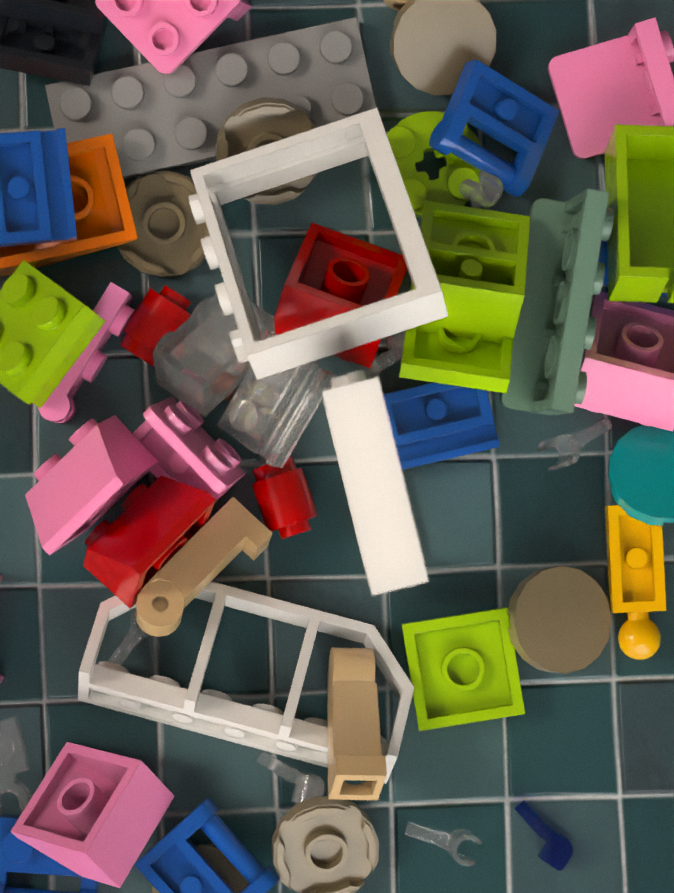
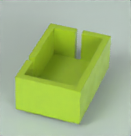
M615 124L604 153L605 192H609L607 208L614 210L613 227L607 241L608 301L657 303L661 293H667L668 303H674V126Z

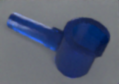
M523 800L514 809L535 833L546 841L538 857L556 870L562 871L573 855L572 843L566 837L553 831L549 825L547 826L526 801Z

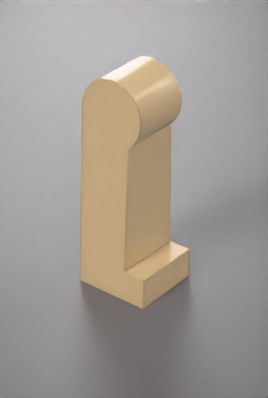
M232 497L141 589L137 597L135 617L139 627L145 633L157 637L166 636L174 632L181 623L183 609L242 550L254 561L268 547L272 532L240 502Z
M332 647L330 650L327 672L328 799L378 800L387 776L385 755H382L378 691L377 683H375V654L372 648ZM344 780L366 781L359 785H351L346 783Z

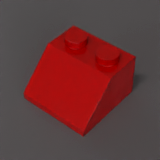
M311 222L285 281L270 332L280 335L397 296L407 271L404 256ZM381 339L333 355L371 369Z
M162 475L149 488L143 483L140 484L123 502L121 507L125 511L112 524L107 520L102 521L86 538L84 544L88 548L86 549L83 566L131 609L136 604L141 589L208 522L216 499L206 491Z

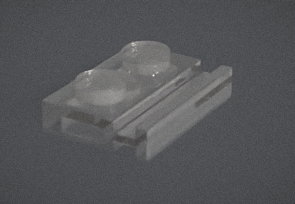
M269 333L266 339L277 335ZM312 361L257 380L250 366L217 426L250 451L266 459V463L270 466L283 468L323 399L322 391L329 389L331 378H335L336 375L319 366L318 362Z

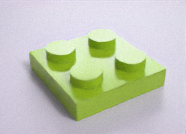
M508 607L401 624L410 681L414 686L413 700L419 731L525 714L515 648L511 643L508 628H511L510 617L507 614Z

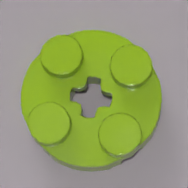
M425 111L410 115L401 120L387 133L414 214L420 219L424 200L465 206L476 194L484 174L451 153L442 155L429 146L430 136L445 114L437 111ZM466 124L462 135L481 146L475 133ZM425 152H434L436 158H444L446 166L439 169V178L435 180H429L427 172H418L416 169V163L423 161Z

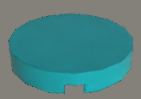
M641 425L631 429L618 440L608 463V481L615 502L630 517L648 525L663 526L664 523L674 522V430L672 432L653 426Z

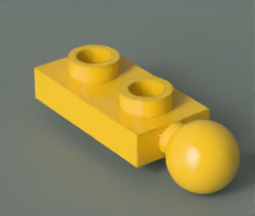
M619 505L605 506L611 613H627L628 620L619 630L618 643L623 653L628 657L636 660L647 659L657 652L661 643L660 631L656 624L649 619V612L666 611L662 526L648 525L632 518Z

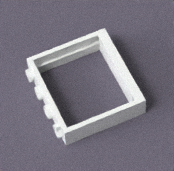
M377 108L190 170L197 193L188 196L189 204L197 225L206 222L210 236L201 239L202 247L210 269L220 268L224 282L215 285V290L224 315L234 314L238 329L229 332V336L239 364L249 361L257 380L448 317L440 284ZM369 156L415 290L262 340L221 205Z
M361 370L331 378V389L322 391L323 403L371 594L376 595L429 582L379 377L366 380L365 372Z

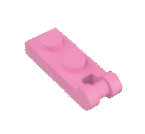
M110 282L93 310L106 322L41 408L38 407L41 416L46 420L55 423H66L74 417L76 412L74 395L84 379L92 383L97 377L108 357L101 351L112 334L120 337L124 333L122 330L135 312L133 308L129 307L134 297L116 284Z

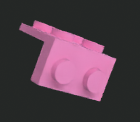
M95 0L100 11L163 74L173 73L226 18L239 21L252 7L247 0Z
M656 17L635 23L626 36L556 56L549 62V76L571 149L576 158L585 160L604 154L615 124L674 126V77L670 67V63L674 62V47L667 30L660 32Z
M173 397L151 405L143 413L145 421L132 433L158 461L150 470L157 479L162 475L206 491L216 499L215 503L246 474L238 465L242 460L234 448L221 438L214 441L201 427L204 423L202 416L192 405L183 399L177 402Z

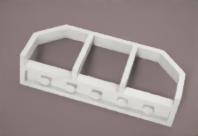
M211 581L195 597L211 602L213 606L189 688L185 689L181 688L178 682L168 677L154 675L148 679L130 674L126 668L113 662L102 661L98 665L95 664L108 622L131 610L117 596H113L100 603L79 669V701L328 768L327 721L320 718H306L304 721L294 718L317 631L363 643L366 648H372L375 654V663L399 699L389 742L387 743V740L381 736L382 755H385L387 773L384 783L387 784L399 754L414 686L374 625ZM225 606L307 628L284 714L277 707L259 703L248 706L233 702L227 694L220 691L207 689L202 690L200 693Z

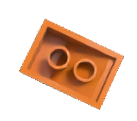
M112 133L67 143L77 240L52 241L51 243L0 247V277L13 274L23 260L37 269L138 239Z

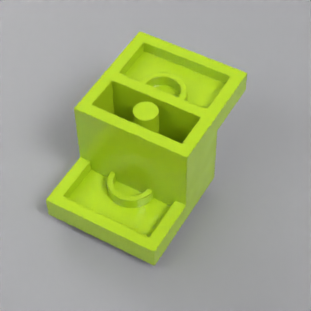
M424 200L420 231L442 290L448 317L404 331L399 377L507 394L511 376L513 338L525 296L531 216ZM411 282L410 291L415 290L413 282Z
M25 260L21 262L0 290V384L28 405L33 403L41 408L106 321Z

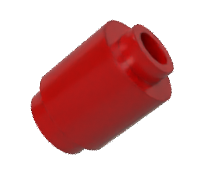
M164 285L160 293L149 288L122 330L126 335L120 345L156 368L162 357L165 359L169 358L195 318L186 312L192 302Z
M288 457L253 469L256 483L251 485L265 526L271 532L278 530L281 539L311 530L308 519L317 517L318 513L303 468L297 469L294 458Z

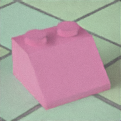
M600 292L598 296L594 295L589 316L596 318V332L591 349H584L580 369V371L587 372V388L582 404H575V406L591 412L603 413L634 421L645 426H653L673 432L674 310L643 302L608 301V293Z
M116 415L100 423H97L93 418L87 421L69 438L74 447L63 458L57 453L54 454L33 474L39 482L25 494L41 546L49 556L92 527L158 463L154 456Z
M66 742L10 832L18 839L78 875L120 888L173 800L174 795L142 760Z

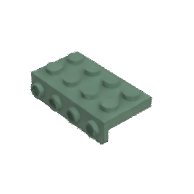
M586 189L566 202L540 198L531 205L525 296L513 338L511 376L507 394L500 393V402L507 409L553 416L574 413L575 404H582L587 388V372L580 371L584 349H591L596 332V318L589 316L592 295L598 296L600 294L605 276V264L598 262L601 240L608 241L614 221V210L607 208L609 192Z

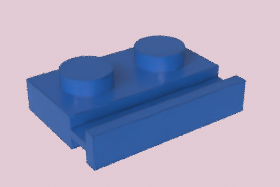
M65 128L42 132L36 130L1 133L0 247L51 243L52 241L77 240Z
M429 383L383 394L401 470L500 447L487 390Z

